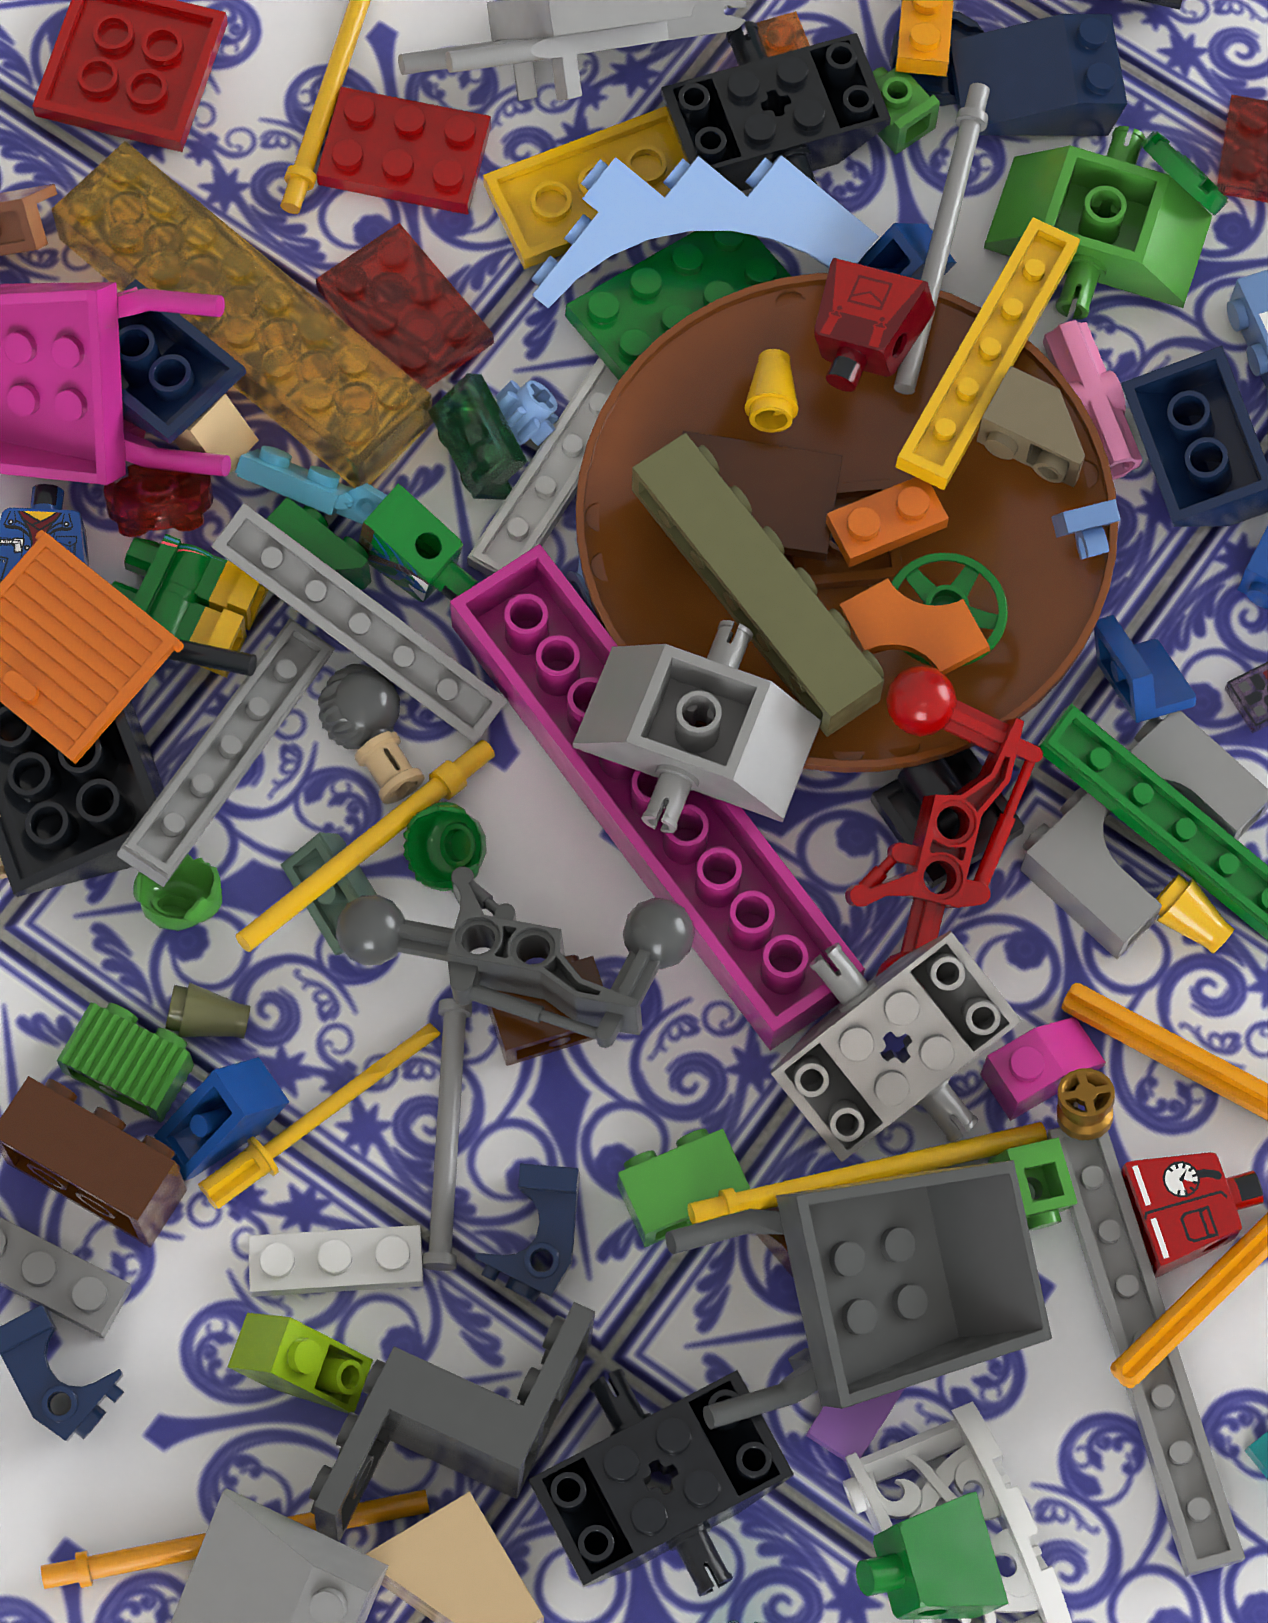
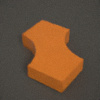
M887 578L839 604L861 647L872 654L886 650L908 651L924 658L933 668L946 675L990 651V646L964 599L946 605L921 604L901 594Z

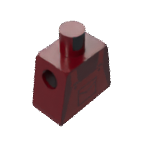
M837 258L832 259L814 328V337L822 358L832 362L825 377L831 386L841 391L853 392L858 385L863 371L885 377L895 374L934 314L935 306L928 282Z

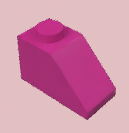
M1071 1017L1036 1027L987 1055L980 1075L1009 1120L1012 1121L1056 1095L1061 1079L1069 1072L1079 1068L1098 1070L1105 1066L1106 1062L1077 1018Z

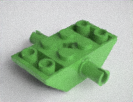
M1129 126L1116 127L1112 133L1107 156L1069 145L1016 156L1013 159L984 244V249L1011 256L1033 217L1081 239L1077 252L1065 271L1067 276L1060 297L1056 302V309L1063 316L1068 317L1072 301L1077 299L1072 319L1086 318L1090 311L1089 307L1097 283L1184 308L1212 215L1170 175L1136 165L1142 149L1140 144L1145 140L1144 134L1136 128L1133 130L1129 145L1125 146V138Z

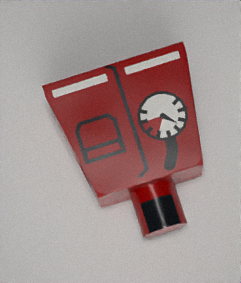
M1212 1152L1134 1160L1126 1162L1121 1169L1155 1278L1234 1240L1242 1229L1238 1210L1262 1204L1264 1201L1260 1181L1253 1170L1225 1178L1219 1158L1216 1153Z

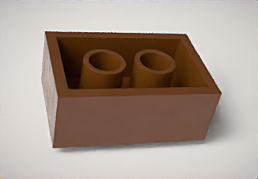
M28 1076L0 1118V1153L6 1163L151 1248L187 1191L180 1174L181 1167L176 1161L172 1160L175 1155L174 1151L151 1136L146 1135L141 1142L123 1131L126 1124L117 1116L101 1107H97L91 1113L74 1103L78 1098L77 1095L61 1083L48 1079L45 1085Z

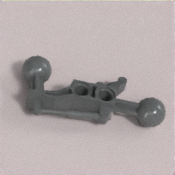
M458 867L451 874L454 895L460 905L454 929L405 920L403 913L396 904L380 895H362L347 903L338 916L336 938L340 948L355 962L362 965H382L396 957L399 952L448 961L452 995L457 1004L467 1005L475 1001L537 1023L543 1021L596 1039L597 1044L602 1048L612 1046L619 1032L640 1035L643 1029L640 1005L658 970L679 964L690 952L695 936L693 921L685 908L675 901L655 897L638 903L627 915L623 929L624 944L629 951V955L611 989L582 979L567 961L561 929L517 921L514 907L508 903L501 905L493 900V896L474 881L473 872L467 867ZM482 909H487L494 916L484 915ZM480 947H486L490 949L482 954L470 953L474 949ZM532 958L545 959L543 962L538 964L525 963L527 960ZM499 991L545 999L569 1018L546 1011L543 1006Z

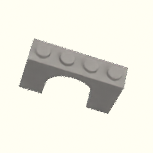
M1181 710L1168 714L1163 720L1160 717L1150 719L1136 734L1134 739L1138 744L1130 752L1235 839L1238 840L1265 814L1268 808V788ZM1080 787L1061 807L1060 811L1064 816L1051 828L1045 823L1042 824L1025 841L1022 847L1027 852L1020 871L1112 956L1118 959L1154 924L1162 904L1113 859L1106 846L1103 832L1104 820L1111 811Z

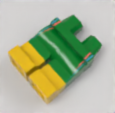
M165 534L161 544L134 537L126 553L124 565L126 570L144 576L139 589L117 581L111 584L178 639L235 651L241 650L247 637L246 630H250L268 592L267 588L232 562L214 556L197 546L181 543L180 539ZM200 666L226 678L230 673L228 671Z

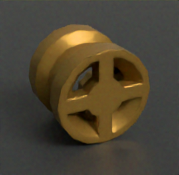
M1079 1068L1065 1075L1060 1081L1057 1093V1122L1061 1130L1068 1136L1078 1140H1094L1102 1137L1110 1129L1113 1122L1115 1091L1110 1078L1102 1072L1091 1068ZM1078 1104L1084 1106L1086 1111L1080 1110Z

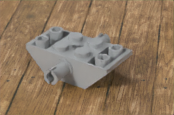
M720 621L707 658L667 644L612 647L574 739L573 748L659 778L647 809L641 818L647 826L656 829L662 811L666 809L661 819V822H663L661 832L674 833L689 792L692 790L783 822L819 730L821 720L772 681L738 670L748 643L753 637L752 631L740 623L734 639L730 643L733 636L731 630L734 621ZM697 721L706 723L705 727H694Z
M951 930L901 957L868 982L842 951L839 943L828 947L825 952L838 968V971H834L821 954L809 966L812 970H815L840 1004L799 1040L771 1070V1075L841 1162L914 1105L921 1104L944 1132L949 1142H954L963 1137V1134L960 1132L961 1130L950 1116L955 1115L967 1132L977 1124L978 1118L970 1112L948 1084L950 1077L1022 1022V1020ZM892 1032L896 1037L907 1034L903 1040L904 1047L900 1051L894 1052L890 1050L883 1052L886 1048L883 1037L887 1033Z

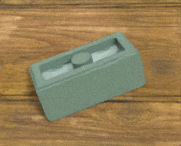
M319 832L285 860L281 867L295 888L347 847L339 834ZM359 865L306 907L335 955L344 953L336 938L338 916L346 904L362 895H377Z

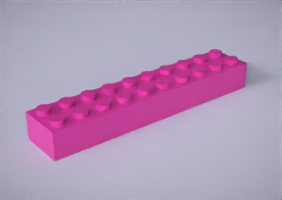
M538 544L451 600L452 628L508 700L509 704L653 896L673 900L685 908L693 921L695 931L692 948L768 1049L771 1051L838 1005L840 1002L815 970L810 968V963L821 954L834 971H838V968L827 956L825 950L833 944L839 943L842 951L862 976L864 975L865 968L741 807L692 790L689 792L677 822L676 831L674 833L661 832L663 825L661 819L666 809L662 811L656 829L647 826L641 819L659 778L573 748L574 739L612 647H617L618 645L544 548Z

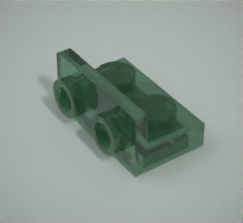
M467 373L428 413L438 430L439 440L448 449L460 472L462 484L471 493L473 499L505 500L512 490L508 480L528 461L482 374Z

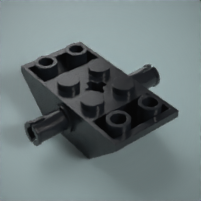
M745 21L746 35H744L741 26L726 34L728 43L732 47L739 66L661 87V95L686 161L691 164L699 156L740 191L752 189L745 181L765 157L773 163L780 155L817 184L812 171L839 164L890 125L891 122L890 115L857 33L768 57L760 38L757 24L753 21Z
M623 1369L608 1373L610 1377L608 1381L617 1397H614L604 1376L589 1386L614 1430L610 1437L528 1479L583 1587L635 1569L669 1550H677L697 1588L698 1595L701 1597L713 1592L714 1584L705 1567L709 1569L718 1588L730 1582L733 1576L728 1572L708 1532L712 1527L735 1516L791 1478L794 1473L762 1414L713 1429L706 1425L703 1417L704 1406L750 1393L738 1370L652 1415L651 1413L644 1414L625 1378ZM660 1471L663 1475L670 1474L673 1477L670 1485L671 1492L663 1494L659 1487H653L649 1490L646 1485L651 1480V1473Z

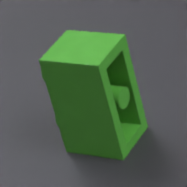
M723 1128L710 1134L707 1129H699L688 1133L676 1141L677 1148L658 1156L653 1150L638 1154L624 1163L625 1170L618 1172L617 1187L644 1248L664 1240L665 1234L668 1231L692 1225L688 1215V1203L718 1197L719 1190L732 1187L735 1192L750 1189Z

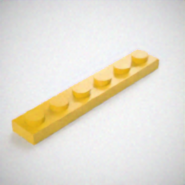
M1034 217L1031 219L899 453L895 465L896 468L945 490L980 427L982 417L1009 367H1013L1077 252L1081 239Z

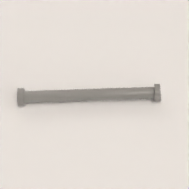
M446 998L439 1001L438 1014L444 1018L429 1252L424 1253L422 1256V1267L436 1271L454 1270L457 1264V1256L451 1252L466 1018L472 1016V1002L467 1005H460L453 998Z

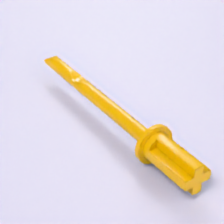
M428 1023L265 1145H262L255 1137H250L247 1140L248 1147L198 1184L200 1190L215 1209H220L268 1173L275 1176L279 1173L278 1167L273 1160L275 1157L431 1043L441 1033L431 1023Z

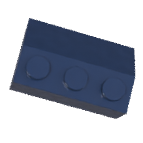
M1222 346L1121 383L1174 527L1232 526L1268 512V464Z

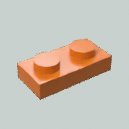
M917 477L827 513L826 524L849 568L947 528L949 520L932 485Z

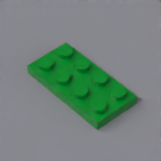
M694 231L567 303L565 317L615 377L620 380L633 362L659 336L686 316L719 298L746 287L792 276L757 236L734 231Z

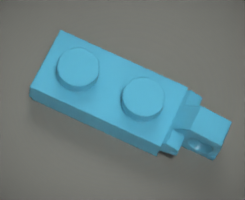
M262 446L261 450L256 449L242 454L235 471L238 477L328 515L336 513L362 525L366 518L387 496L368 483L356 488L339 483L340 476L326 468L310 466L308 470L291 463L292 456L289 453L271 446Z

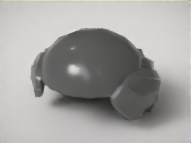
M350 664L336 671L327 681L326 687L321 691V695L318 698V706L320 707L319 719L322 722V728L328 731L329 739L335 740L337 745H341L346 749H359L373 737L386 731L393 732L394 725L399 717L400 697L394 684L374 668L363 664Z

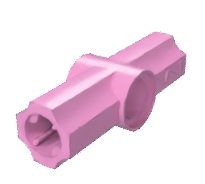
M1073 320L1059 324L1054 330L1044 335L1043 345L1049 360L1062 373L1076 392L1092 419L1108 457L1113 480L1124 477L1132 470L1140 467L1142 457L1124 415L1126 405L1120 381L1113 371H1106L1087 322L1081 323Z

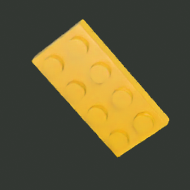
M666 106L483 175L484 187L523 269L545 262L550 255L553 258L564 255L572 246L564 237L584 214L591 220L596 216L598 212L582 199L589 190L581 185V182L600 159L609 166L615 157L618 158L663 197L666 196L671 189L663 182L681 159H685Z

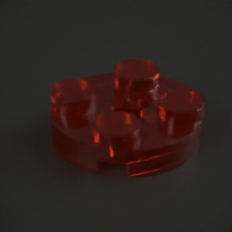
M136 464L127 466V477L122 478L117 483L115 480L108 485H104L103 493L107 514L111 520L117 523L119 533L127 537H138L146 534L148 531L171 528L178 531L195 530L204 524L203 513L211 507L214 499L210 475L152 469Z

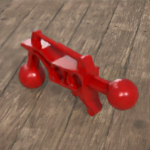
M925 665L905 669L897 674L889 685L886 702L888 713L895 725L904 732L919 737L934 735L940 730H945L988 751L989 754L979 776L954 794L924 796L912 845L901 842L891 844L888 847V856L878 867L875 865L858 884L847 888L845 899L853 907L867 906L885 896H902L913 899L901 951L885 960L880 965L875 977L901 957L936 939L939 935L945 908L977 906L989 901L991 894L989 884L1016 820L1013 817L1034 765L1043 757L1041 748L1021 739L1024 726L1023 720L1013 718L1000 721L957 700L955 689L948 677L938 669ZM1017 757L1023 760L1024 763L1005 810L998 817L973 880H969L967 875L982 814L1010 782ZM947 807L954 810L960 820V828L951 839L944 837L937 827V818L940 812ZM932 862L939 863L947 874L946 884L938 893L931 892L924 882V872ZM896 863L907 865L906 872L885 880L887 878L886 874Z

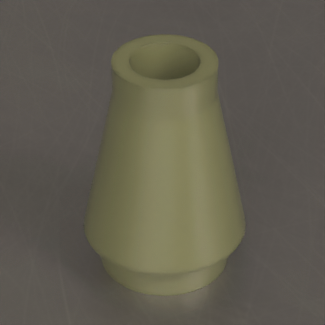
M190 982L188 987L174 985L165 1029L178 1031V1036L237 1037L244 1039L251 1006L237 1003Z

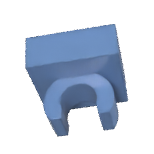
M1116 499L1065 511L1051 517L1056 538L1075 533L1080 559L1109 552L1108 540L1102 526L1121 520Z

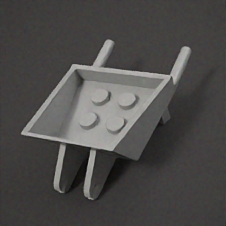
M745 0L487 2L492 41L400 54L398 65L401 74L407 75L447 69L449 73L513 64L518 101L538 97L533 61L551 59L557 101L569 100L582 96L577 60L578 54L730 32L738 29L745 22V19L725 15L724 9H727V7L747 8Z

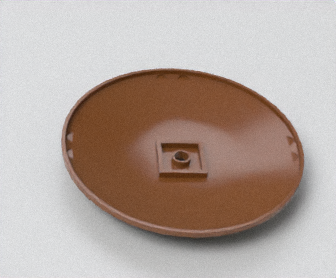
M812 273L779 278L746 287L700 308L659 336L633 362L606 400L587 441L579 472L576 498V535L582 575L592 606L602 626L618 646L667 644L707 658L720 621H734L731 630L733 636L730 643H732L739 626L671 539L666 537V533L633 493V466L681 436L683 431L843 455L834 510L912 479L915 476L895 467L898 455L980 312L981 307L940 290L915 392L909 395L899 393L894 389L898 369L895 374L888 377L863 371L858 385L853 392L836 389L826 381L825 377L832 362L822 358L814 337V328L828 273ZM1028 340L1013 367L1060 389L1085 453L1079 479L1074 487L1063 482L1053 483L1040 477L1032 467L1013 458L1006 460L993 455L986 449L985 445L977 442L979 427L945 490L932 485L949 517L947 528L850 568L838 546L831 539L829 541L826 561L784 555L795 569L801 567L810 575L818 591L816 596L827 610L834 608L842 615L850 628L851 635L849 637L861 652L864 650L839 604L887 578L892 582L896 574L905 565L924 555L956 553L972 558L984 565L998 579L1007 599L1008 618L1004 633L995 648L985 657L972 664L959 667L947 673L946 676L955 689L957 700L1000 721L1013 718L1020 719L1038 705L1063 679L1082 653L1098 622L1109 592L1117 554L1118 521L1102 526L1108 540L1109 552L1080 559L1075 533L1056 538L1052 516L1116 499V491L1105 449L1081 399L1062 373ZM768 349H779L789 354L798 403V414L793 419L791 426L784 431L775 433L763 432L754 428L750 424L749 416L744 409L758 363V356L761 352ZM940 561L923 565L918 569L932 583L940 586L951 585L965 565L956 562ZM979 573L967 597L969 606L998 614L996 595L988 581ZM904 579L898 591L905 597L923 604L915 590ZM980 628L986 640L994 631L992 629ZM750 641L738 670L772 681L800 703ZM886 650L873 654L884 672V684L880 702L828 737L819 728L803 769L840 773L881 772L918 766L946 758L975 745L945 730H940L934 735L919 737L908 734L895 725L888 713L886 702L889 685L897 674L909 667L920 665L932 666L913 659L903 650ZM697 721L695 727L706 726V723L703 721Z

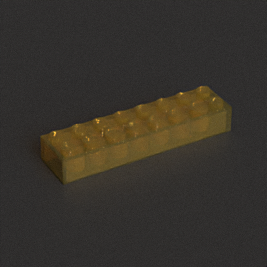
M124 141L51 209L59 239L109 282H116L117 288L120 291H123L131 282L137 279L148 289L223 296L225 309L221 317L180 315L245 367L247 373L233 385L236 389L354 488L365 483L371 485L434 423L432 397L427 390L128 142Z

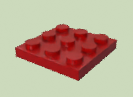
M71 0L32 105L35 116L183 152L228 24L226 12L178 0Z

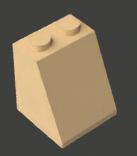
M470 1491L365 1554L389 1565L381 1584L383 1587L435 1623H544V1616Z

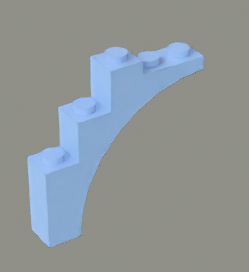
M782 155L778 156L773 163L766 157L759 163L745 181L752 187L747 196L699 156L691 164L685 159H681L663 182L671 189L665 197L618 158L615 157L609 166L600 159L581 182V185L589 190L582 199L598 213L592 220L583 214L564 237L572 245L559 262L550 255L531 280L539 286L532 296L549 308L579 277L610 256L650 239L688 231H734L769 238L808 254L827 268L830 267L833 258L857 264L879 236Z

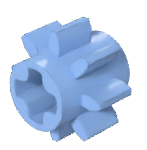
M511 380L495 396L497 402L492 406V410L497 414L493 417V423L500 435L510 443L522 445L531 439L539 446L555 430L553 424L558 420V416L554 414L557 410V402L552 393L539 382L531 380L520 388L516 382Z

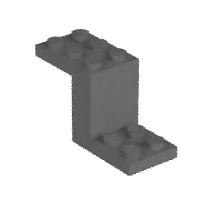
M573 1302L566 1319L556 1315L542 1345L546 1349L541 1360L542 1369L538 1370L531 1367L517 1396L520 1404L395 1346L386 1363L377 1359L363 1387V1392L368 1395L362 1411L359 1415L350 1412L339 1432L336 1445L340 1446L341 1449L333 1468L324 1465L311 1488L309 1498L314 1500L311 1513L315 1515L316 1531L340 1542L390 1441L517 1499L591 1346L595 1311Z

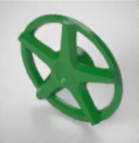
M933 553L911 561L893 578L891 583L897 590L904 579H906L925 605H946L964 599L979 628L994 630L986 640L990 646V651L962 666L982 659L1000 641L1008 618L1007 599L998 579L978 561L956 553ZM940 561L956 562L965 565L951 585L940 586L932 583L918 568ZM979 573L988 581L996 595L998 614L969 606L967 597ZM904 651L913 659L931 666V664L924 658L914 653Z

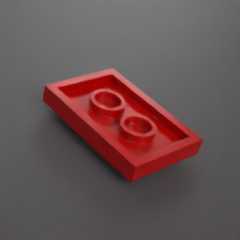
M341 87L316 174L317 184L468 215L491 130V116Z

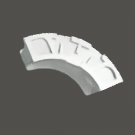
M973 1401L951 1410L954 1420L862 1458H859L856 1452L845 1457L851 1478L843 1481L847 1498L855 1514L865 1511L876 1534L893 1526L890 1518H911L936 1507L939 1500L946 1503L958 1498L948 1488L953 1481L956 1489L961 1494L964 1492V1486L968 1483H975L980 1486L983 1492L980 1506L985 1521L998 1518L1003 1529L991 1539L995 1557L1000 1555L1007 1556L1015 1564L1014 1575L1010 1577L1001 1575L1009 1604L983 1615L984 1623H996L995 1612L1025 1613L1032 1611L1035 1614L1013 1623H1072L1052 1566H1047L1041 1557V1549L1039 1545H1036L1033 1535L1039 1532L1018 1485L1011 1487V1481L1008 1475L1005 1474L1001 1461L1003 1454ZM953 1453L935 1471L927 1464ZM912 1469H915L926 1482L922 1490H920L910 1480L896 1479L894 1483L900 1486L904 1493L903 1498L898 1501L886 1499L876 1485ZM915 1619L913 1623H941L942 1619ZM958 1619L960 1623L971 1622V1619Z

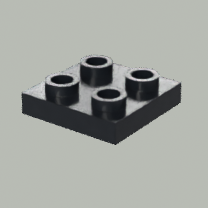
M968 748L946 758L903 768L897 779L873 792L870 801L896 839L901 843L912 845L924 796L954 794L978 777L983 766L972 750ZM1002 793L998 795L982 814L970 865L983 857L998 817L1005 810L1008 801ZM948 807L944 808L937 818L938 830L944 837L948 839L953 838L960 828L958 815ZM1016 813L1013 817L1016 820L1006 843L1023 834L1025 826ZM932 862L924 872V879L932 889L947 880V874L939 863Z

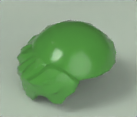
M187 854L164 887L141 872H138L134 881V898L140 903L145 917L159 928L181 931L194 927L213 917L222 904L221 880L217 868L209 863H205L202 858L194 860L189 854Z

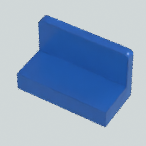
M1114 615L1098 619L1094 628L1097 664L1135 723L1196 705L1195 692L1158 639L1133 644Z

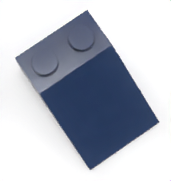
M1059 14L950 41L949 59L958 110L965 107L971 84L982 83L990 89L985 109L988 115L986 129L980 132L979 135L1108 136L1127 105L1111 14Z
M135 279L124 290L137 287V289L148 288ZM147 311L118 318L123 419L169 444L247 373L242 364L179 313Z

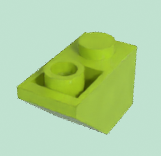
M247 1312L227 1367L268 1388L344 1413H355L373 1359L291 1317Z

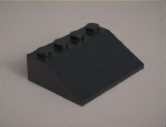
M132 701L128 703L76 764L0 702V858L13 894L19 897L131 868V865L116 855L164 789Z

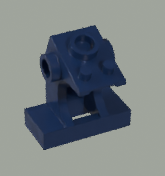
M520 1163L518 1188L533 1201L538 1209L539 1226L536 1238L526 1249L517 1254L475 1253V1259L486 1264L481 1274L482 1276L495 1282L499 1273L502 1272L510 1276L505 1285L506 1288L534 1302L537 1301L540 1293L551 1298L553 1297L572 1266L580 1184L578 1168ZM541 1251H547L553 1256V1264L545 1272L536 1271L532 1264L534 1256Z
M41 1304L0 1326V1355L32 1417L65 1441H69L75 1433L84 1440L107 1413L99 1406L103 1399L107 1396L116 1403L123 1395L124 1391L116 1384L124 1375L118 1369L102 1379L82 1387L69 1386L59 1381L50 1369L47 1359L48 1345L57 1328L47 1309ZM60 1393H66L71 1399L70 1410L64 1415H56L51 1408L52 1399Z

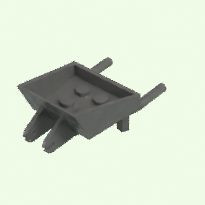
M1014 1160L922 1171L776 1195L779 1211L747 1209L671 1230L665 1234L666 1245L671 1254L681 1253L745 1234H784L809 1348H805L788 1358L794 1371L779 1384L704 1406L703 1417L710 1429L796 1404L817 1390L821 1406L843 1409L1052 1339Z

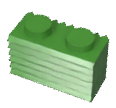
M91 1002L57 1059L62 1073L161 1123L194 1066L190 1052L185 1049L188 1045L187 1042L164 1028H158L155 1033H152L145 1028L139 1027L136 1024L138 1018L117 1004L109 1003L105 1009Z

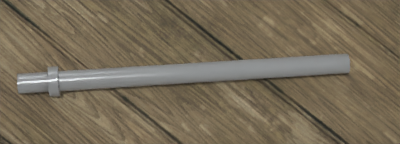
M982 83L970 85L965 107L960 108L957 113L955 122L959 130L921 277L922 281L928 282L935 308L979 133L986 129L988 115L985 109L990 89ZM933 316L898 368L894 389L899 393L909 395L915 392Z

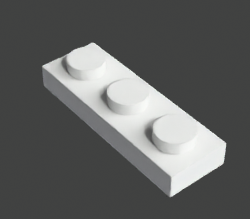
M420 1225L248 1235L251 1297L424 1286Z

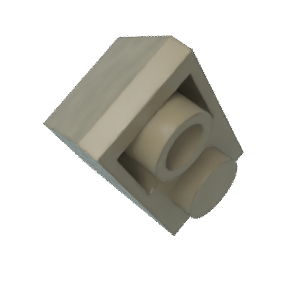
M1010 366L982 417L977 442L985 445L990 453L1001 459L1010 460L1013 458L1032 467L1040 477L1053 483L1063 482L1074 487L1079 479L1085 453L1060 389Z

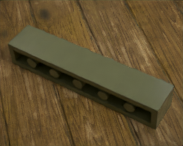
M684 433L632 467V491L738 625L740 623L752 631L753 637L751 642L800 704L821 720L819 728L828 737L880 702L884 684L883 669L871 652L868 650L861 652L849 637L851 635L850 628L842 615L834 608L827 610L816 596L818 593L816 585L810 575L801 567L795 569L783 555L785 550L777 534L769 526L762 528L751 515L752 508L745 494L735 485L729 487L718 474V463L708 448L704 445L697 447L690 437Z

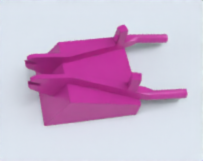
M116 282L0 284V474L108 485L126 475V460L130 463L152 469L228 476L231 470V459L228 455L158 448L152 442L144 439L145 430L123 419L118 318L147 311L221 317L225 309L223 296L146 288L137 289V287L117 293Z

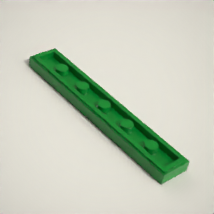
M1072 703L1067 706L1037 745L1041 748L1043 756L1268 940V865Z

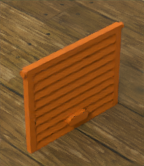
M40 530L35 537L37 539L36 543L0 582V702L76 764L174 651L180 652L184 644L48 533Z

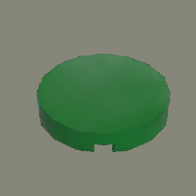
M1153 131L1140 145L1194 199L1213 215H1216L1228 203V197L1218 190L1219 188L1187 156L1178 150L1176 151L1169 144L1170 141L1158 131Z

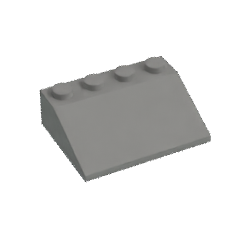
M226 1488L221 1494L171 1623H365L389 1565Z

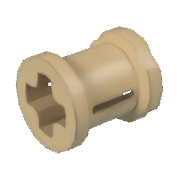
M390 731L373 737L359 748L355 754V760L358 765L367 767L380 787L378 794L384 804L395 803L409 796L418 789L425 779L422 771L418 768H413L399 747L401 740L398 734Z

